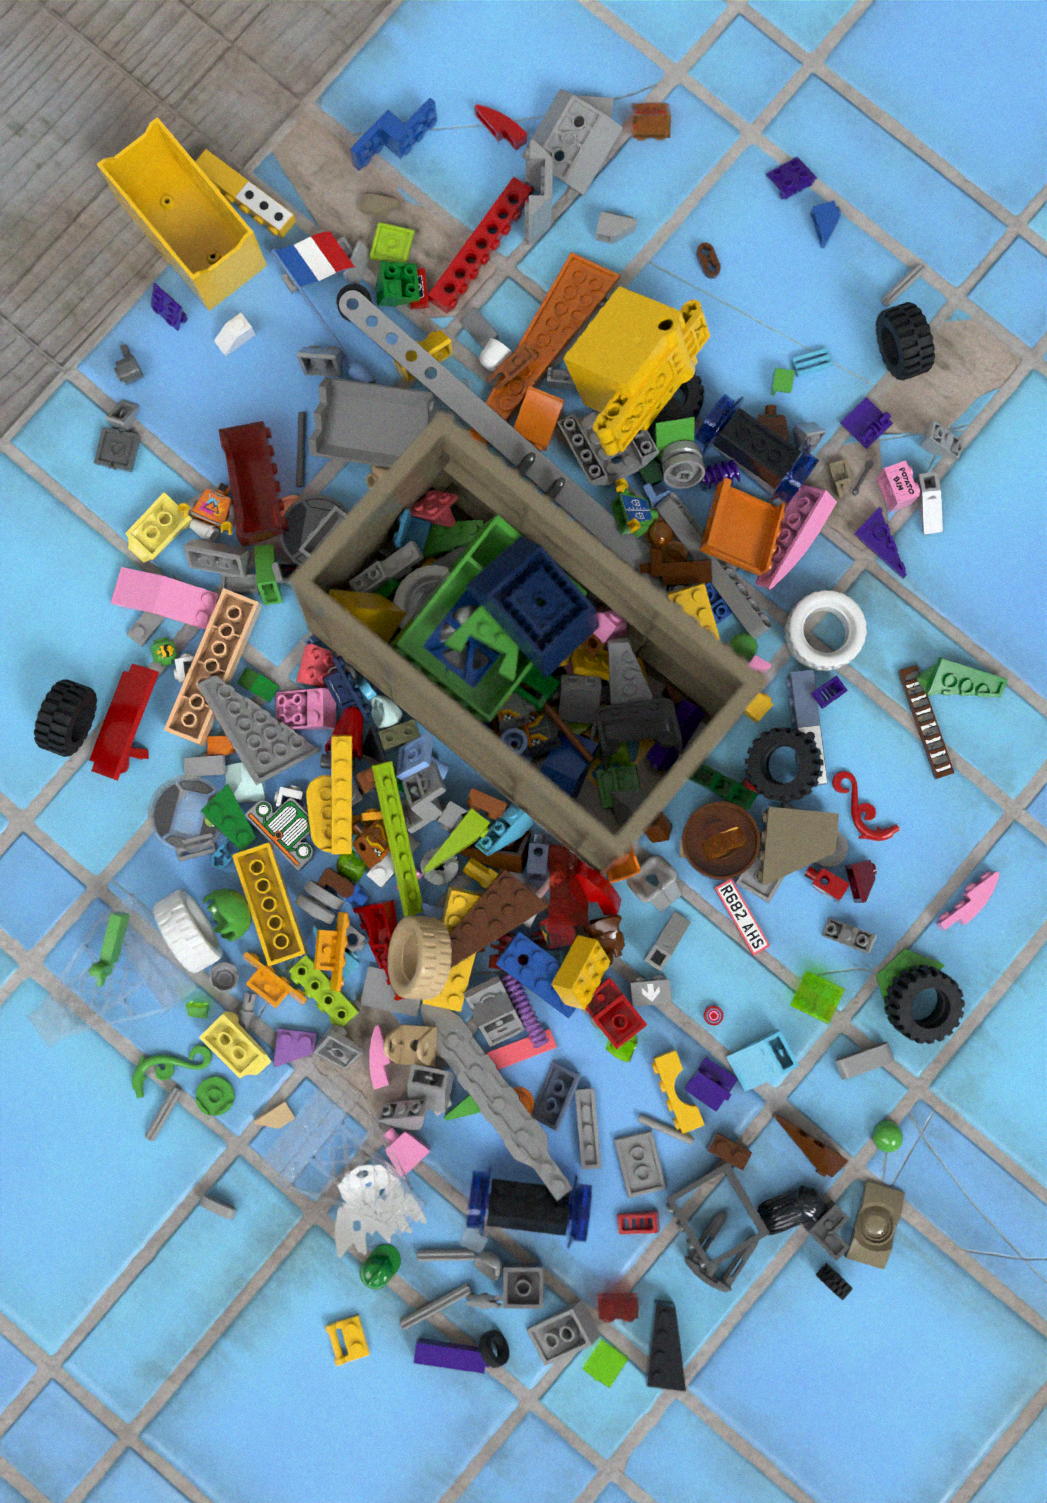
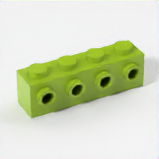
M309 954L305 955L289 970L291 973L290 978L297 985L300 983L305 988L303 992L308 998L311 999L313 997L317 1001V1008L322 1013H328L331 1017L329 1020L334 1026L344 1027L360 1010L342 990L340 992L330 990L331 978L323 970L313 969L314 960Z

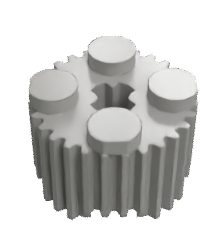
M434 847V850L431 848L430 852L427 851V854H424L425 857H422L423 860L420 862L421 872H423V869L440 847ZM453 856L444 862L445 865L443 867L445 869L443 871L433 869L426 875L422 873L425 876L424 879H427V882L431 881V884L439 886L442 884L446 885V883L450 884V881L453 882V878L456 879L455 876L458 875L457 872L460 867L458 865L459 861H457L458 858Z

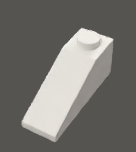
M408 834L413 854L421 844ZM389 851L384 859L367 874L381 888L395 875L391 852Z

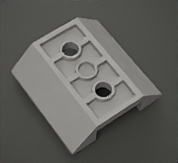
M559 89L531 140H535L553 158V176L584 196L623 128L607 115L577 96ZM578 117L584 118V125L581 127H576L574 124ZM526 149L521 156L526 159ZM558 151H563L565 154L562 161L555 160V154Z
M530 140V147H526V184L530 185L532 192H541V194L529 195V203L525 202V238H528V245H533L551 228L553 158L535 140Z
M594 411L579 419L572 414L557 421L590 485H610L616 480L639 471L659 453L648 430H639L623 453L619 451L612 456L606 455L593 430L594 421L598 414H600L598 411ZM614 457L622 459L618 464L613 463L611 460Z

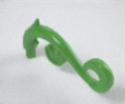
M198 1045L191 1050L189 1054L190 1060H193L194 1056L198 1053L204 1057V1061L197 1065L171 1055H154L146 1059L141 1055L132 1076V1088L135 1089L137 1099L145 1097L143 1082L147 1076H144V1074L150 1067L156 1064H164L166 1068L162 1070L158 1066L155 1070V1075L159 1080L165 1081L173 1076L175 1071L174 1065L192 1070L207 1068L212 1061L210 1049L204 1045Z

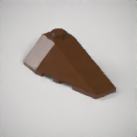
M775 1112L772 1116L811 1164L816 1167L815 1172L823 1177H826V1175L833 1177L846 1165L848 1160L841 1154Z

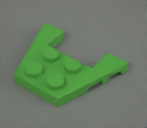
M481 605L443 645L460 653L469 636L504 654L496 674L512 682L515 679L519 647Z

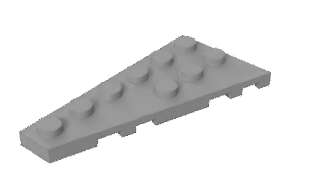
M628 638L608 640L610 705L654 699Z

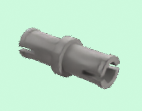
M245 991L242 1008H239V1025L242 1027L244 1024L243 1029L248 1033L251 1017L255 1013L253 1008L257 994L252 992L249 1000L250 992Z
M471 1293L466 1297V1299H472V1301H466L469 1307L500 1309L503 1303H497V1301H503L501 1295Z

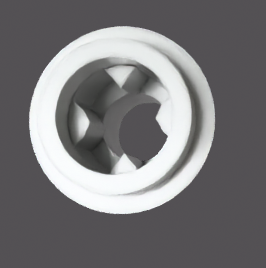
M196 518L190 523V528L202 539L214 542L218 537L219 530L216 529L215 525Z

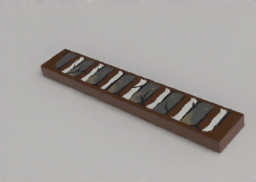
M915 665L899 670L898 674L934 778L938 779L954 774L955 772L929 697L917 681L916 677L920 675L918 666Z

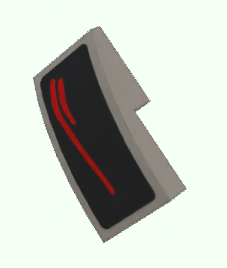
M287 562L271 564L276 582L290 585L289 579L296 572L295 565Z

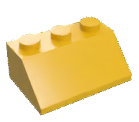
M441 330L429 333L426 339L421 342L417 341L439 363L453 355L452 341ZM408 351L405 355L407 361L414 362L417 359V353ZM393 359L395 368L406 384L415 379L413 375Z

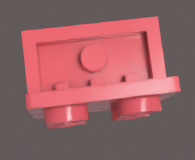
M431 490L426 493L425 497L413 505L410 512L412 516L423 518L433 524L452 527L456 521L449 507L459 498L456 494Z
M310 643L307 646L305 645L296 682L328 689L323 676L327 675L328 670L334 666L332 651Z

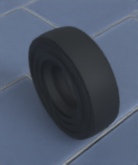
M489 1330L481 1335L479 1350L484 1362L491 1368H499L505 1365L509 1360L510 1352L503 1334L498 1330ZM492 1342L494 1343L497 1349V1356L494 1354L492 1350Z

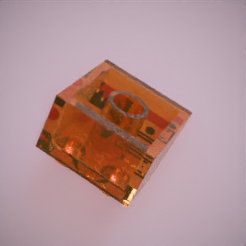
M631 103L633 138L639 141L647 140V138H654L655 140L670 138L671 113L668 103Z

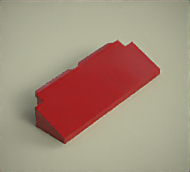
M132 663L129 672H122L89 759L94 762L91 769L92 772L118 781L158 677V671Z

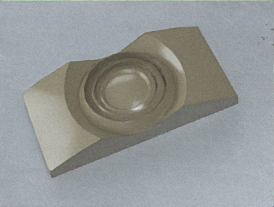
M866 1180L848 1244L850 1248L847 1250L845 1258L880 1269L885 1268L892 1250L895 1230L901 1217L905 1192Z

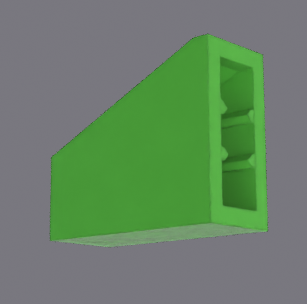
M264 544L255 546L256 583L263 604L283 603L281 584L276 582L271 565L278 562L274 545Z

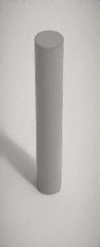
M642 1114L639 1115L638 1122L687 1144H693V1137Z

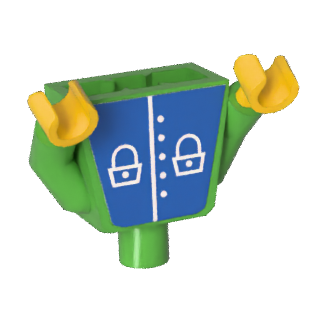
M621 478L615 481L617 485L616 491L619 492V495L611 503L620 535L632 533L635 537H640L648 530L652 522L657 520L658 511L649 508L647 499L629 492L626 479Z

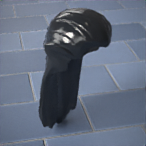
M802 1185L798 1189L761 1203L758 1206L757 1212L760 1213L759 1216L768 1229L769 1235H775L806 1222L819 1219L825 1209V1200L821 1192L816 1188Z

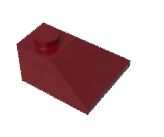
M865 860L845 865L854 903L866 902L876 879L875 874H877L875 864L871 863V860Z

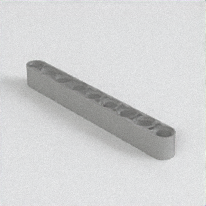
M669 493L656 504L658 511L694 560L712 559V584L747 632L757 639L772 627L771 621L727 562L699 551L704 534L703 529L675 493Z

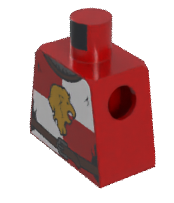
M810 866L804 874L806 878L813 881L811 887L837 904L850 885L824 868L819 872ZM826 879L828 881V884L823 885L821 884L820 880Z

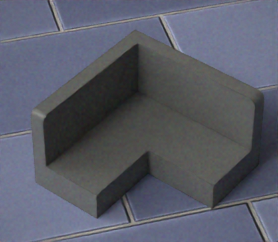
M830 1200L825 1205L821 1217L809 1222L804 1228L836 1261L850 1248L836 1233L850 1218L835 1202Z

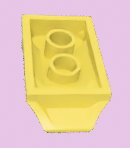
M165 492L125 533L128 538V549L143 563L154 560L182 530L190 526L193 520L189 514L188 517L184 518V511L177 513L178 504Z
M225 1011L199 1037L240 1079L246 1075H258L271 1063L265 1051L239 1025V1019L233 1012Z

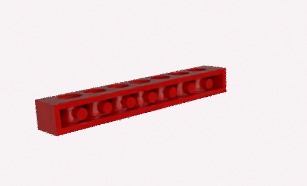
M513 176L429 292L428 300L430 303L446 314L450 309L453 310L456 307L457 299L461 294L464 295L467 292L468 284L471 280L477 278L481 266H485L488 263L491 252L498 249L502 237L509 234L512 223L514 221L517 222L521 217L525 202L529 203V195H532L531 187ZM511 200H516V201H518V203H517V204H511L510 201H511ZM500 215L508 216L505 219L499 218ZM495 229L497 232L490 234L488 231ZM479 244L486 245V247L483 249H480L477 246ZM468 259L476 260L474 263L467 262ZM459 273L465 275L463 278L456 277V275ZM448 288L454 289L452 293L445 292Z

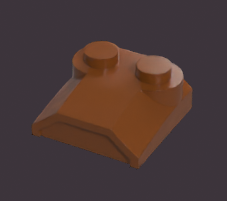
M471 788L466 801L469 804V809L472 808L476 812H479V810L487 812L486 816L497 820V817L502 818L504 811L508 807L507 803Z

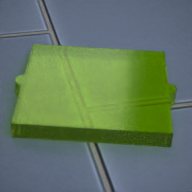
M601 1339L582 1370L594 1377V1381L598 1380L610 1389L629 1358L619 1352L617 1347H612Z

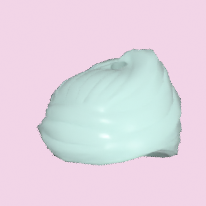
M376 695L371 699L370 702L373 707L371 709V717L378 728L393 727L401 722L403 714L390 698Z

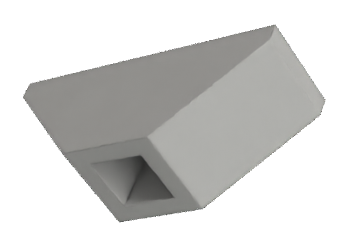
M931 420L924 428L920 446L929 453L959 459L963 449V441L935 420Z
M828 918L821 935L846 947L870 954L877 937L875 934Z
M427 1098L384 1103L378 1121L406 1131L420 1130L430 1100Z

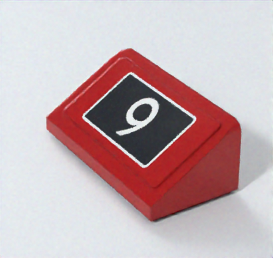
M425 268L417 269L420 300L410 303L411 310L429 308Z

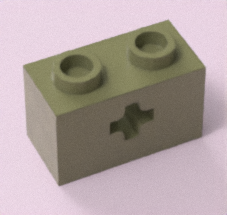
M415 719L378 732L386 752L399 748L421 736Z

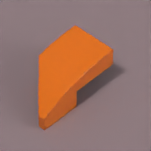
M207 736V756H226L229 753L234 754L236 752L227 736Z

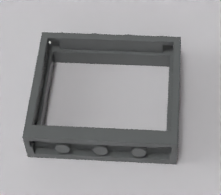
M728 1162L667 1198L668 1203H666V1206L671 1215L676 1214L678 1218L676 1224L680 1231H685L689 1238L686 1241L691 1250L696 1249L699 1257L696 1259L702 1269L706 1267L709 1271L770 1234ZM724 1172L759 1233L710 1262L675 1200Z

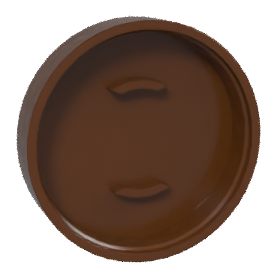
M712 802L700 807L690 816L682 833V850L689 865L702 876L714 880H728L744 873L754 863L760 849V833L755 820L745 809L729 802Z

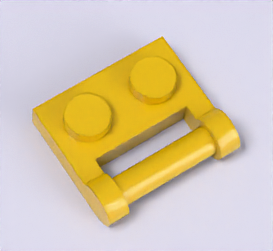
M359 1314L324 1326L326 1333L330 1337L336 1366L370 1355ZM339 1328L342 1330L348 1354L345 1355L342 1354L336 1329Z

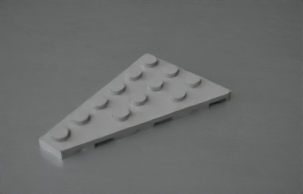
M216 675L197 685L256 786L320 752V749L307 742L306 738L296 734L293 729L283 722L280 723L270 716L269 712L262 710L252 700L237 693L232 686L225 684Z

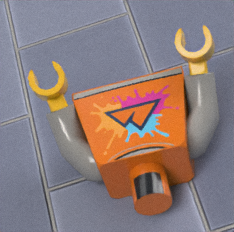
M223 483L219 484L216 492L206 489L186 503H180L177 509V513L184 511V518L188 517L190 512L193 518L215 525L216 528L221 530V533L228 530V535H232V528L238 520L236 506L233 500L227 497L230 487Z

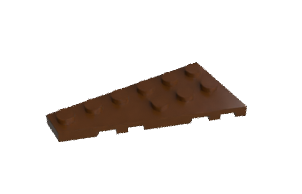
M503 868L449 933L452 950L450 969L548 908L549 905Z

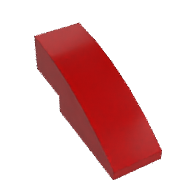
M479 104L474 106L475 116L498 142L505 138L516 151L527 143V133L512 119L489 107Z
M580 861L575 875L589 902H597L604 915L619 913L621 898L617 891L594 868L591 869L583 861Z

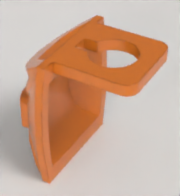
M632 845L630 847L631 851L626 852L606 872L610 883L625 880L641 872Z

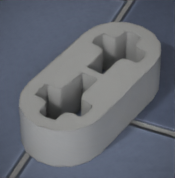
M203 1194L199 1203L203 1208L230 1220L234 1218L237 1212V1208L208 1194Z

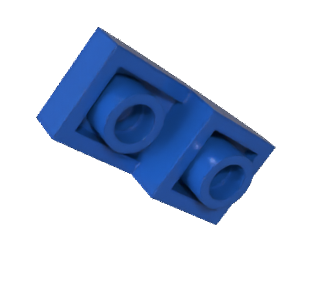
M704 583L715 622L719 624L733 612L725 600L720 597L712 583Z

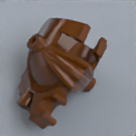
M608 914V916L592 919L588 926L586 923L583 924L584 933L587 932L589 938L598 940L610 960L609 966L613 964L614 956L617 958L623 955L621 951L625 946V938L619 930L621 922L619 914Z

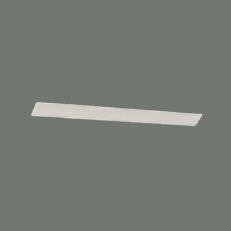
M476 771V772H477V771ZM477 772V773H478V772ZM478 773L480 776H482L480 773ZM482 776V777H483V776ZM483 777V778H484V777ZM484 778L486 781H488L486 778ZM488 781V782H489V781ZM489 782V783H490V782ZM490 783L492 786H494L492 783ZM494 786V787H495V786ZM495 787V788H496V787ZM496 788L498 791H500L498 788ZM500 791V792H501V791ZM501 792V793H502V792ZM502 793L504 796H506L504 793ZM506 796V797H507V796ZM507 797V798H508V797ZM508 798V799H509V798ZM509 799L510 801H512L511 799ZM512 801V802H513V801ZM513 802V803H514V802ZM514 803V804H515V803ZM515 804L517 807H519L517 804ZM519 807V808H520V807ZM520 808V809H521V808ZM521 809L523 812H525L523 809ZM525 812V813H526V812ZM526 813V814H527V813ZM527 814L529 817H531L529 814ZM531 817V818H532V817ZM532 818V819H533V818ZM533 819L535 822H537L535 819ZM537 822V823H538V822ZM538 823V824H539V823ZM539 824L541 827H543L541 824ZM543 827V828H544V827ZM544 828V829H545V828ZM545 829V830H546V829ZM546 830L548 833H550L548 830ZM550 833V834H551V833ZM551 834V835H552V834ZM552 835L554 838H556L554 835ZM556 838V839H557V838ZM557 839V840H558V839ZM558 840L560 843H562L560 840ZM562 843V844H563V843ZM563 844V845H564V844ZM564 845L566 848H568L566 845ZM568 848V849H569V848ZM569 849V850H570V849ZM570 850L572 853H574L572 850ZM574 853V854H575V853ZM575 854V855H576V854ZM576 855V856H577V855ZM577 856L578 858H580L579 856ZM580 858V859H581V858ZM581 859V860H582V859ZM582 860V861H583V860ZM583 861L585 864H587L585 861ZM587 864V865H588V864ZM588 865V866H589V865ZM589 866L591 869H593L591 866Z

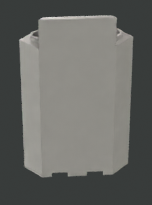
M324 377L318 386L320 404L313 413L315 430L308 439L310 455L390 468L439 412L445 416L448 414L453 419L455 418V412L436 410V401H433V393Z

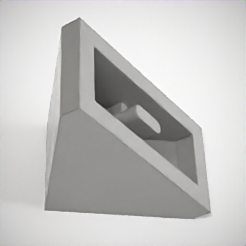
M121 400L106 415V420L112 427L116 429L122 428L130 433L139 410V405Z

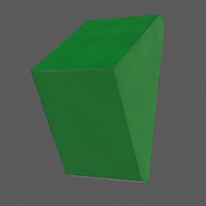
M247 667L237 682L238 685L269 703L279 689L278 685Z

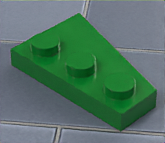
M229 784L200 811L241 852L256 838Z

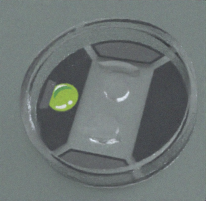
M180 775L164 782L153 794L148 807V821L155 837L163 845L181 853L200 852L212 846L221 837L222 833L200 811L220 790L207 779L196 775Z

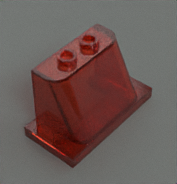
M549 845V926H588V898L575 875L578 863L582 860L563 845Z

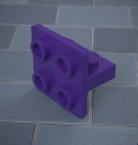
M704 1058L684 1089L714 1111H718L724 1100L728 1101L731 1097L730 1091L736 1084L737 1078L708 1058Z

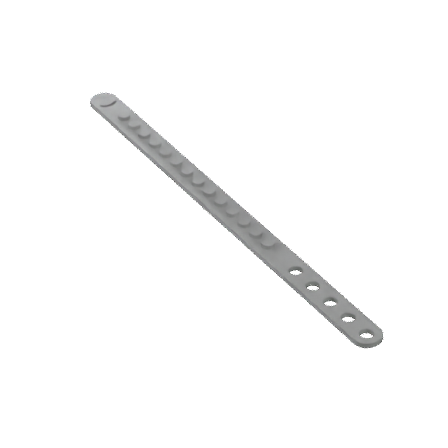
M355 290L347 291L342 295L339 301V308L343 315L513 465L517 467L526 454L530 452L535 453V462L525 475L544 492L547 491L555 479L563 477L565 479V486L554 501L580 522L589 532L596 535L606 547L613 549L623 562H629L633 568L638 569V573H640L639 564L650 563L649 547L632 533L620 535L614 516L366 297ZM348 300H357L359 303L358 308L355 310L348 309ZM370 316L376 317L378 319L377 326L369 327L366 324L367 318ZM391 333L398 337L397 343L393 345L386 342V336ZM408 351L417 353V359L414 362L407 361L405 355ZM428 368H434L437 371V376L434 379H428L425 376V371ZM651 573L643 574L650 580V584L654 588H660L666 593L667 585H663V576H651ZM690 584L670 585L668 592L690 586Z

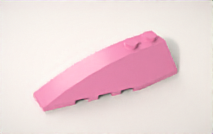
M798 483L784 508L785 516L780 523L781 532L775 543L777 548L771 558V561H773L772 567L768 572L766 571L761 576H757L756 585L771 590L797 564L811 546L837 503L826 490Z

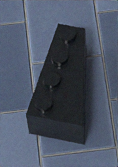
M654 1299L645 1374L646 1386L686 1392L675 1304L672 1301Z

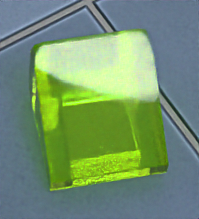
M187 1002V1015L189 1017L206 1019L208 1017L209 1005L206 1003Z

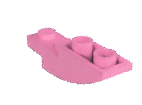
M987 871L980 876L981 880L976 884L972 882L964 888L966 891L961 894L966 901H959L954 905L955 909L950 913L947 911L938 917L940 920L936 925L939 929L946 930L956 921L959 924L965 925L973 919L992 895L1000 875L998 871Z

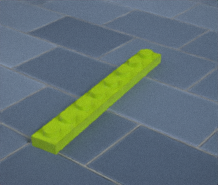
M386 761L373 765L372 770L404 917L424 912L422 908L423 902L392 761Z

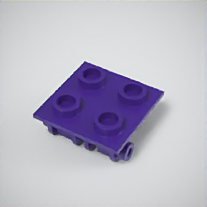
M798 157L766 173V176L781 191L779 193L781 200H787L793 196V193L796 195L798 191L802 192L807 187H811L812 183L815 182L814 180L817 179L813 172Z
M153 283L151 301L153 311L163 317L168 325L173 326L179 331L180 323L184 324L188 320L186 313L182 311V307L156 283Z
M866 397L840 424L867 449L893 422L889 419L891 415L888 412L882 413Z

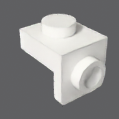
M191 654L180 655L179 659H175L176 669H174V676L181 684L184 683L188 673L187 664H192L195 657L191 656Z
M290 785L289 789L280 787V790H277L275 793L274 802H277L276 806L281 807L285 796L304 801L305 793L301 791L300 787Z

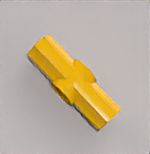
M472 858L463 869L466 875L478 881L479 885L485 889L498 875L494 870L486 868Z

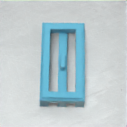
M828 347L794 357L791 360L797 377L824 370L834 365L833 361H831ZM820 355H825V356H823V357H819V358H816V359H813V360H810V361H806V362L797 364V362H801V361H804V360H807V359H810V358H814V357H817V356H820ZM827 361L825 364L799 371V368Z

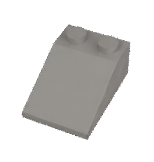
M310 345L309 347H303L297 352V358L304 375L342 377L343 353L341 349L333 346L327 349Z
M582 1299L526 1329L545 1366L592 1346L601 1336Z

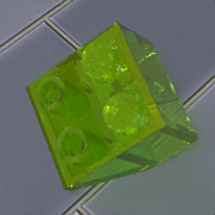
M806 971L790 1006L829 1025L845 989Z

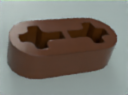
M706 242L700 244L696 252L698 262L705 277L714 279L720 273L721 266L711 244ZM702 249H704L705 251H709L707 255L708 259L706 258L705 254H701ZM709 263L711 264L712 268L716 267L714 273L711 270L708 271Z

